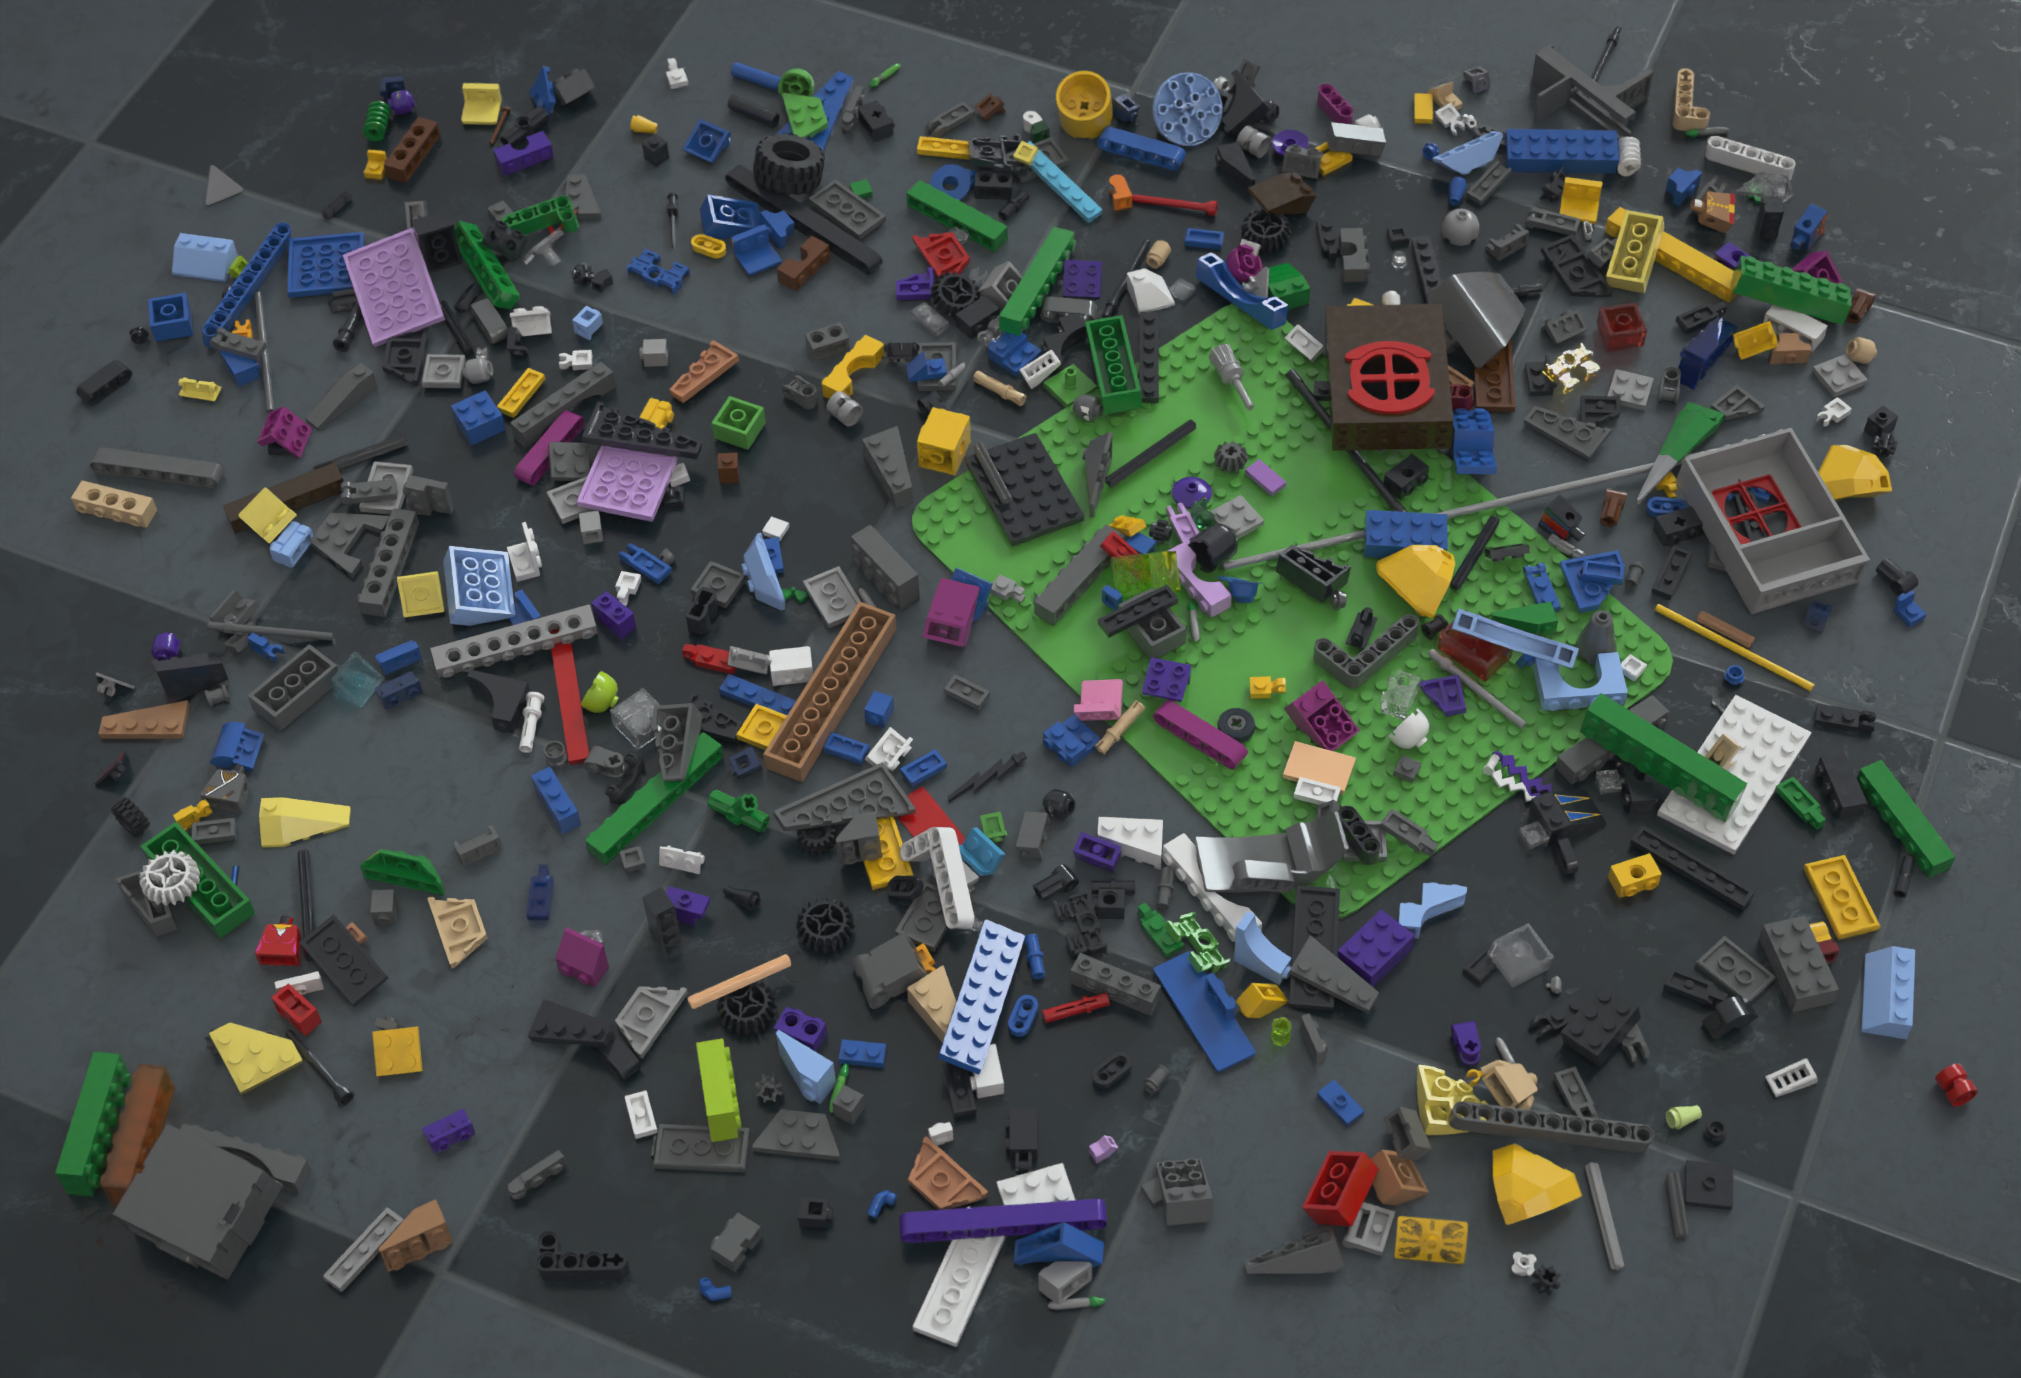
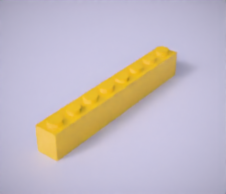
M1619 207L1607 219L1605 233L1614 238L1619 236L1626 212L1625 209ZM1663 231L1655 257L1657 263L1728 303L1738 295L1733 293V270Z

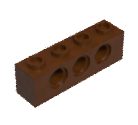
M422 117L417 118L406 135L402 137L398 146L394 148L390 157L385 160L384 169L387 178L404 183L409 180L441 136L438 122Z

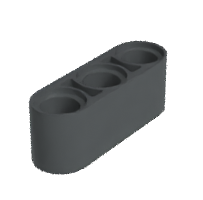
M1046 297L1043 299L1040 316L1046 322L1059 323V318L1081 313L1086 322L1095 320L1097 305L1090 300Z
M488 298L470 305L475 320L492 345L508 338V328Z

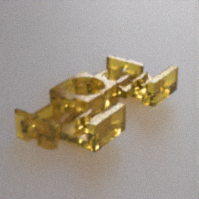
M1580 343L1575 351L1571 352L1568 350L1558 356L1552 365L1546 364L1543 373L1553 382L1558 379L1565 387L1563 393L1566 394L1579 383L1576 378L1573 379L1570 376L1571 371L1575 370L1578 366L1582 370H1586L1587 376L1585 380L1587 381L1595 376L1601 368L1590 358L1592 356L1591 351L1586 350L1585 346ZM1564 360L1570 362L1571 365L1565 363Z

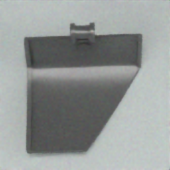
M1468 272L1452 275L1427 297L1431 304H1442L1443 321L1447 325L1444 327L1447 354L1454 352L1461 345L1476 368H1481L1507 345L1525 312L1524 306L1500 274L1493 272Z

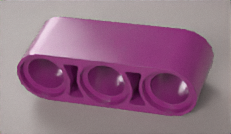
M1321 84L1318 87L1317 104L1334 123L1353 125L1354 109L1331 84Z

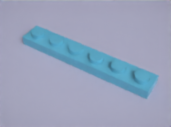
M1031 141L1028 142V144L1035 146ZM1039 150L1032 164L1027 166L1087 223L1100 216L1102 209Z

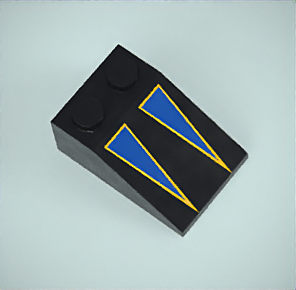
M1587 790L1551 791L1532 798L1529 813L1548 845L1554 844L1555 838L1563 836L1571 838L1606 825L1605 819Z

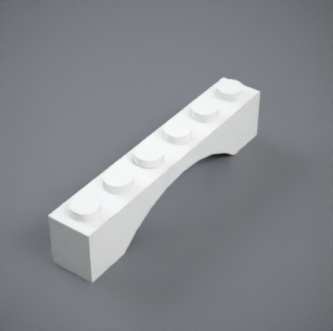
M1185 833L1163 845L1162 858L1165 864L1174 869L1177 878L1186 883L1190 893L1198 897L1202 907L1206 911H1210L1217 925L1222 926L1227 931L1229 939L1235 942L1237 925L1247 911L1253 912L1248 907L1227 901L1216 892H1205L1202 875L1197 863L1196 846ZM1255 915L1257 925L1260 931H1262V922Z

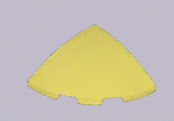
M1418 1065V1107L1420 1121L1426 1135H1449L1470 1132L1457 1130L1449 1125L1448 1116L1453 1106L1459 1101L1487 1104L1486 1101H1480L1473 1094L1474 1089L1462 1079L1455 1081L1445 1076L1444 1070ZM1457 1113V1115H1458L1459 1117L1464 1118L1463 1115ZM1479 1116L1482 1120L1487 1121L1484 1117Z

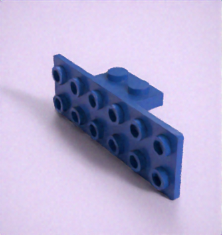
M1188 951L1154 967L1153 972L1211 1064L1219 1073L1255 1056L1256 1050L1235 1019V1008H1237L1234 998L1226 993L1223 981L1217 979L1214 973L1209 975L1205 971L1198 973L1188 960L1189 954L1192 952Z

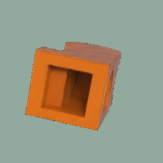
M1121 175L1111 176L1109 179V193L1112 195L1114 211L1131 208L1132 194L1125 178Z

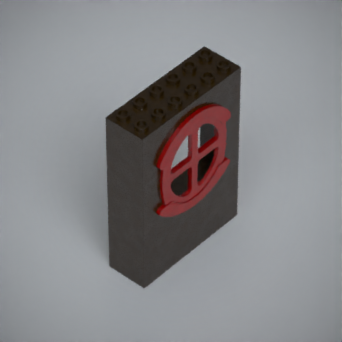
M1442 304L1326 306L1324 336L1332 451L1451 448L1453 412ZM1399 370H1418V371H1419V372L1416 373V374H1395V373H1393V371H1399ZM1360 371H1386V373L1363 375ZM1386 382L1388 399L1379 400L1371 396L1364 390L1361 383ZM1394 382H1420L1418 389L1408 398L1402 400L1395 398Z

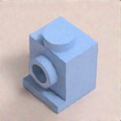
M588 306L572 320L574 332L588 340L592 338L591 335L603 324L601 313Z

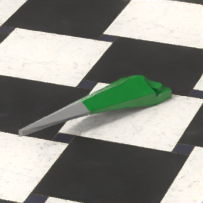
M1691 402L1686 404L1684 409L1679 412L1637 498V504L1681 460L1716 432L1724 420V413Z

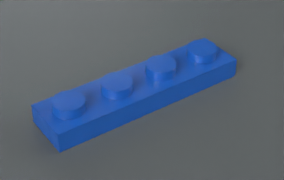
M731 674L727 676L719 688L720 694L752 707L759 704L784 715H788L796 703L794 699Z

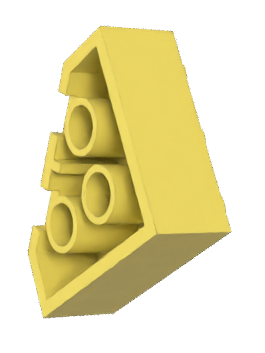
M228 1023L209 1033L241 1095L302 1064V1059L292 1040L234 1023Z

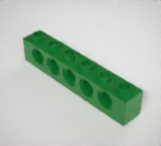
M458 221L454 228L460 253L492 305L511 310L520 297L518 291L492 249L481 243L484 236L477 225Z

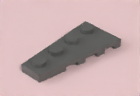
M1534 406L1524 419L1525 425L1590 461L1612 433L1610 428L1596 427V424L1590 422L1583 423L1577 421V418L1570 416L1569 418L1563 417L1557 412Z
M1311 935L1289 971V974L1367 1014L1379 996L1377 990Z

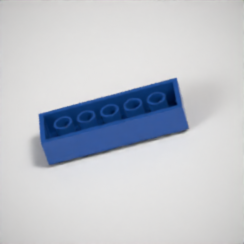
M1506 130L1504 141L1505 168H1511L1512 172L1553 173L1555 170L1559 171L1564 166L1563 173H1616L1619 161L1617 130Z

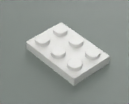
M1063 1163L997 1182V1188L1003 1205L1075 1200Z

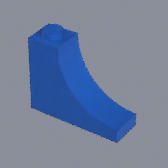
M1064 1222L1016 1240L1013 1262L1018 1265L1055 1261L1090 1262L1093 1268L1103 1263L1104 1242Z

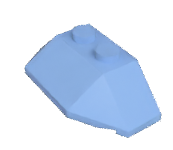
M1491 131L1448 152L1433 157V162L1452 172H1457L1461 175L1469 174L1472 169L1484 167L1487 162L1493 160L1503 138V133Z
M758 533L744 554V563L741 564L744 576H748V589L754 593L757 600L779 610H785L784 595L762 534Z

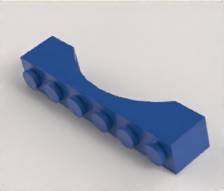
M1213 253L1198 258L1197 279L1267 328L1274 330L1286 324L1288 310L1286 303L1276 296L1265 298L1246 292L1233 277L1225 262Z

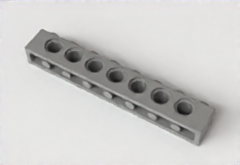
M589 604L430 649L439 678H447L461 671L469 672V670H474L479 666H491L497 661H509L519 655H531L537 650H549L554 647V644L559 642L568 644L580 638L588 639L598 634ZM573 624L579 625V627L575 629L570 628V626ZM554 629L560 630L557 634L550 633ZM533 635H539V638L536 640L530 639ZM514 640L520 641L517 645L510 644ZM493 646H500L496 651L490 650ZM474 651L480 652L477 656H471V653ZM453 657H460L456 662L451 661Z

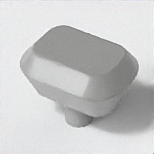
M1558 976L1552 978L1551 983L1546 984V987L1551 988L1552 992L1559 994L1562 985L1561 979Z

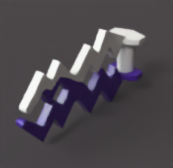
M1497 750L1492 753L1490 760L1483 767V773L1487 776H1492L1499 788L1508 785L1510 791L1523 790L1526 802L1540 796L1538 792L1547 791L1548 793L1553 791L1551 784L1542 785L1541 778L1528 779L1527 766L1515 767L1514 755H1503ZM1501 761L1502 768L1508 766L1509 776L1520 774L1521 783L1515 784L1514 777L1502 779L1501 770L1495 771L1494 769L1497 763ZM1535 787L1536 793L1531 794L1530 788Z

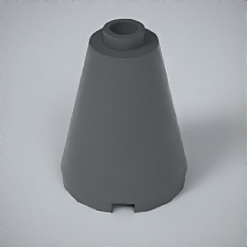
M1606 611L1595 612L1576 640L1575 647L1579 648L1577 655L1580 658L1586 659L1589 664L1595 665L1597 654L1614 653L1617 651L1613 618Z

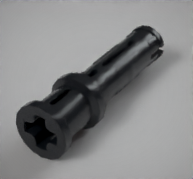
M359 302L354 303L345 325L339 328V335L333 341L334 348L341 352L349 350V343L355 337L354 330L362 315L361 308L359 309Z

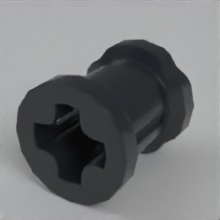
M1437 614L1433 620L1421 625L1423 634L1430 640L1434 639L1439 632L1449 628L1447 620L1441 614Z

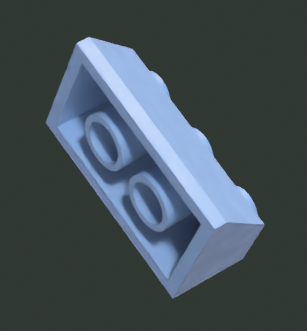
M180 233L174 245L172 274L226 282L229 276L227 273L229 271L228 268L238 256L233 240Z

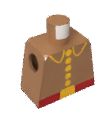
M1706 192L1700 200H1692L1690 209L1699 212L1700 224L1726 234L1734 225L1735 194Z

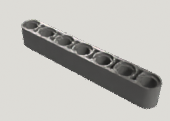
M103 447L97 448L90 463V468L101 474L204 488H217L224 473V468L214 462Z

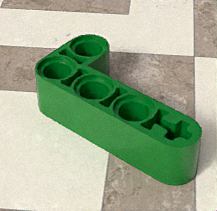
M565 195L507 214L501 220L508 227L519 230L524 235L560 222L563 230L567 233H573L579 228V222L570 198Z

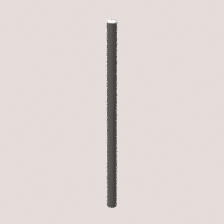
M255 292L254 300L259 341L265 342L267 346L262 294ZM266 348L261 355L266 411L269 414L274 411L268 348Z

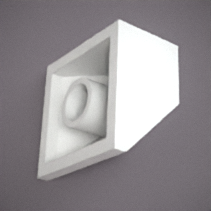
M1147 269L1127 273V290L1139 315L1140 312H1152L1175 306V302L1161 276Z

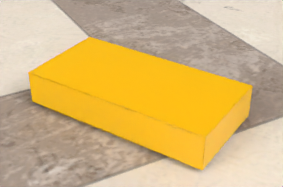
M1414 93V123H1433L1432 94Z

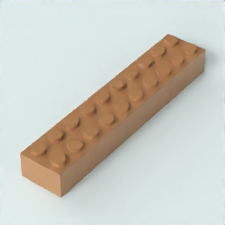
M860 601L858 602L765 750L763 756L766 769L803 783L822 752L831 732L835 731L897 630L895 614Z

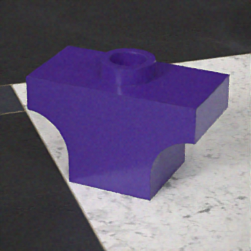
M669 886L666 892L675 906L679 922L695 925L697 919H703L710 904V897Z

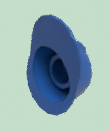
M1218 576L1219 579L1228 581L1231 597L1240 603L1253 602L1257 594L1258 585L1263 584L1235 577Z

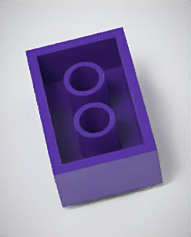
M1381 909L1338 950L1337 958L1373 987L1413 949L1415 935Z

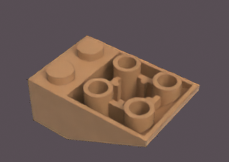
M433 1200L415 1208L381 1245L379 1251L388 1272L401 1269L411 1261L423 1259L427 1254L436 1250H443L449 1244L454 1243L437 1201Z

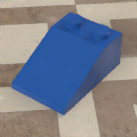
M707 195L699 209L705 235L716 239H728L760 226V210L758 203Z

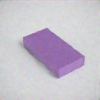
M1260 459L1245 469V474L1271 496L1286 487L1287 482Z

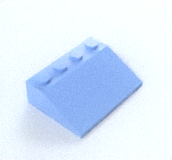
M449 546L443 560L450 624L471 626L515 617L508 552Z

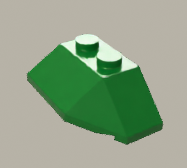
M380 849L360 865L363 877L366 879L441 896L445 894L438 873L430 859L425 856H414L403 851L396 852Z

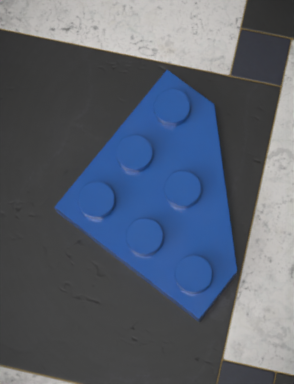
M1618 550L1560 561L1559 567L1579 613L1598 610L1615 585L1581 580L1584 559L1624 565Z

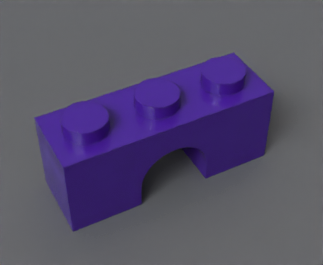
M543 131L526 137L528 147L523 150H515L510 144L493 150L495 162L504 176L554 158L552 145Z

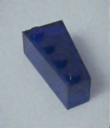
M1717 317L1713 322H1709L1705 330H1701L1696 338H1692L1687 347L1684 346L1679 355L1681 357L1678 366L1681 372L1680 383L1695 390L1699 379H1704L1709 367L1712 368L1719 356L1721 357L1734 340L1733 334L1736 333L1738 326Z

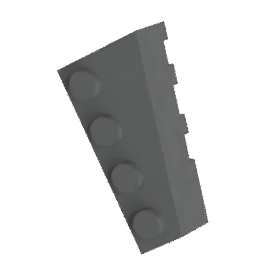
M898 426L863 438V455L893 506L898 508L913 502L912 484Z

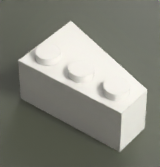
M1099 817V839L1120 846L1122 849L1121 857L1125 855L1134 858L1136 862H1145L1161 870L1163 820Z

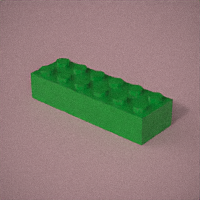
M1740 256L1733 272V293L1843 325L1852 307L1850 288L1845 284L1832 283L1825 278H1815L1808 273L1795 272L1788 267H1778L1771 262L1758 261L1751 256Z
M1123 315L1086 321L1087 340L1104 414L1143 408L1141 389Z
M174 822L140 846L147 861L148 859L155 860L156 854L162 856L164 851L170 854L174 850L177 854L182 851L185 856L189 855L196 862L200 872V883L196 885L197 891H191V897L185 896L184 901L219 939L256 914L250 899L177 822Z
M93 1052L55 1172L67 1194L94 1196L96 1188L100 1187L102 1168L106 1167L107 1152L109 1147L113 1145L114 1129L119 1125V1113L121 1107H124L126 1102L125 1093L127 1087H130L132 1082V1075L129 1073L126 1063H124L120 1054Z

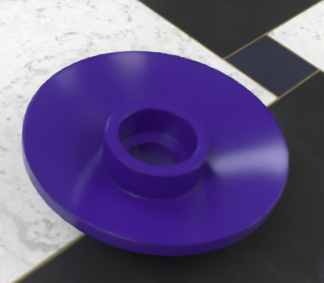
M1297 130L1281 131L1274 136L1272 141L1273 149L1282 156H1284L1288 146L1299 145L1303 149H1307L1309 145L1307 136Z
M1198 477L1182 478L1174 484L1172 489L1174 501L1177 504L1183 503L1185 508L1188 509L1203 507L1209 502L1212 494L1210 485Z

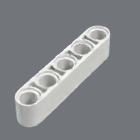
M1712 136L1708 139L1705 156L1711 161L1781 182H1788L1792 179L1795 161L1789 157L1719 136Z

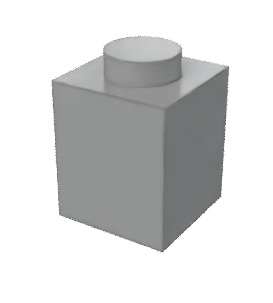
M666 339L643 340V347L640 348L639 353L640 359L644 360V366H667L668 348Z
M599 511L579 513L583 543L602 542L603 534Z

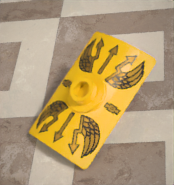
M1399 1216L1394 1257L1464 1264L1468 1223Z

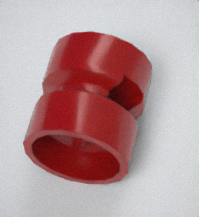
M1961 1064L1950 1065L1940 1071L1935 1077L1941 1090L1946 1091L1945 1096L1953 1107L1969 1102L1978 1093L1972 1081L1967 1079L1968 1075Z

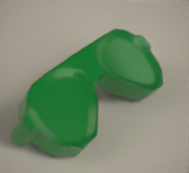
M795 587L781 589L785 601L794 596L799 603H802L807 598V592L795 590Z

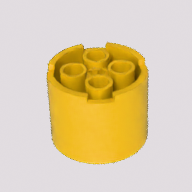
M1090 71L1072 73L1061 81L1056 92V102L1060 124L1064 131L1074 138L1094 139L1099 137L1104 128L1110 126L1113 115L1110 88L1107 82L1100 75Z

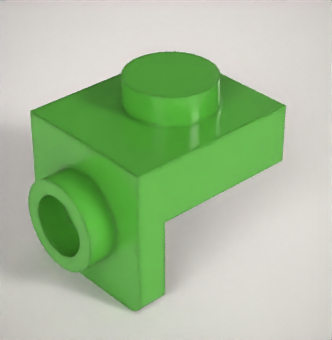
M1001 811L980 815L983 833L993 843L1002 842L1003 838L1007 836V831L1004 828Z

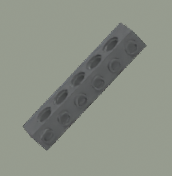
M393 508L391 515L387 517L385 531H382L380 536L381 542L379 547L375 549L374 561L369 565L368 577L364 579L362 593L357 598V604L360 606L362 614L386 617L398 583L397 577L401 575L419 525L416 511Z

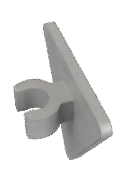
M214 165L210 166L205 199L207 205L243 191L240 185Z
M1264 267L1255 277L1250 276V281L1247 284L1242 283V286L1246 292L1268 298L1269 268Z
M97 672L95 674L104 678V681L98 685L97 691L104 693L105 688L108 687L106 695L113 696L115 694V683L132 689L135 688L133 685Z

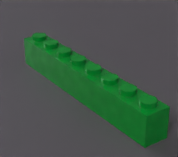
M1058 227L1052 228L999 315L1000 331L1021 336L1024 329L1028 328L1031 318H1034L1037 307L1041 306L1044 295H1048L1050 285L1055 283L1058 273H1061L1065 260L1069 259L1070 252L1074 251L1076 247V240H1074L1075 232Z
M703 732L698 737L685 780L665 782L661 771L655 777H651L643 788L636 791L631 799L625 804L620 805L610 818H606L597 830L587 836L585 842L588 852L607 865L620 853L619 851L628 846L724 757L722 745Z

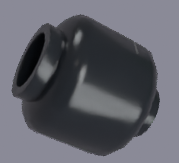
M1263 100L1270 111L1258 123H1274L1280 114L1279 105L1274 100Z
M1053 789L1046 794L1042 802L1048 815L1061 819L1072 815L1076 804L1071 793Z

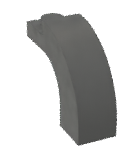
M1243 58L1238 71L1254 89L1256 85L1254 81L1261 66ZM1235 79L1226 89H1217L1222 101V111L1228 113L1235 100Z

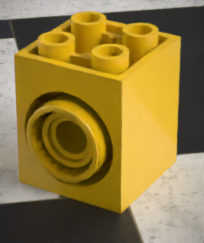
M933 407L926 423L919 432L917 440L919 467L956 476L971 442L970 416Z

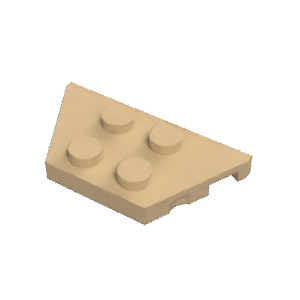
M429 897L427 899L451 969L455 968L488 939L475 900L447 898V901Z

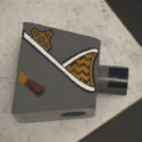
M234 763L230 771L216 770L200 794L202 800L206 799L210 808L243 814L249 791V782L246 775L243 774L244 767Z

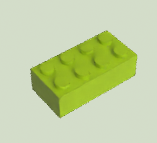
M723 1039L698 1042L696 1045L711 1142L739 1138L737 1129L742 1127L729 1047H724Z

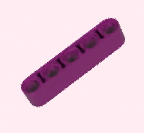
M565 410L517 465L514 477L532 486L535 485L549 469V442L571 443L582 430L585 419Z
M1166 700L1153 714L1154 720L1161 727L1229 769L1234 770L1248 755L1247 749L1240 742L1171 700Z

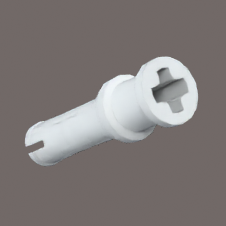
M538 692L526 694L527 704L526 708L523 709L525 720L519 750L524 753L532 752L537 720L542 714L540 708L544 702V696Z

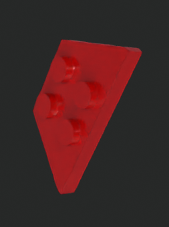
M953 232L929 234V237L918 238V235L912 236L914 244L929 266L933 267V272L937 278L941 274L945 275L947 271L950 274L956 271L960 275L970 263V257Z

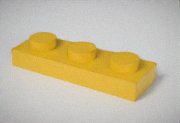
M921 136L919 138L917 146L918 155L970 160L968 141Z
M528 368L497 405L498 410L502 414L514 418L544 382L545 375Z

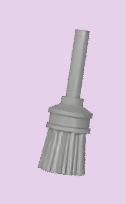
M1229 344L1217 346L1210 352L1209 360L1218 370V375L1225 385L1234 386L1247 410H1252L1254 405L1241 383L1244 370L1240 363L1236 361L1231 346Z

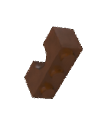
M813 236L800 246L801 260L803 261H793L788 258L777 268L778 282L794 291L803 286L830 259L829 245Z

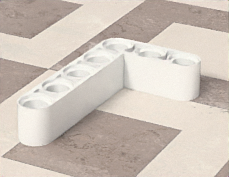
M932 827L903 843L900 854L904 861L923 862L930 858L932 859L947 927L950 929H970L974 924V913L955 830L948 827Z

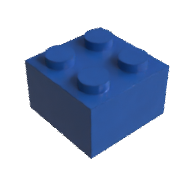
M186 293L148 299L150 328L155 342L193 335L191 306Z
M486 390L451 405L454 421L471 446L506 430L503 416Z

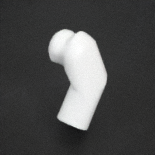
M1463 115L1462 122L1467 124V129L1474 130L1477 124L1474 116Z

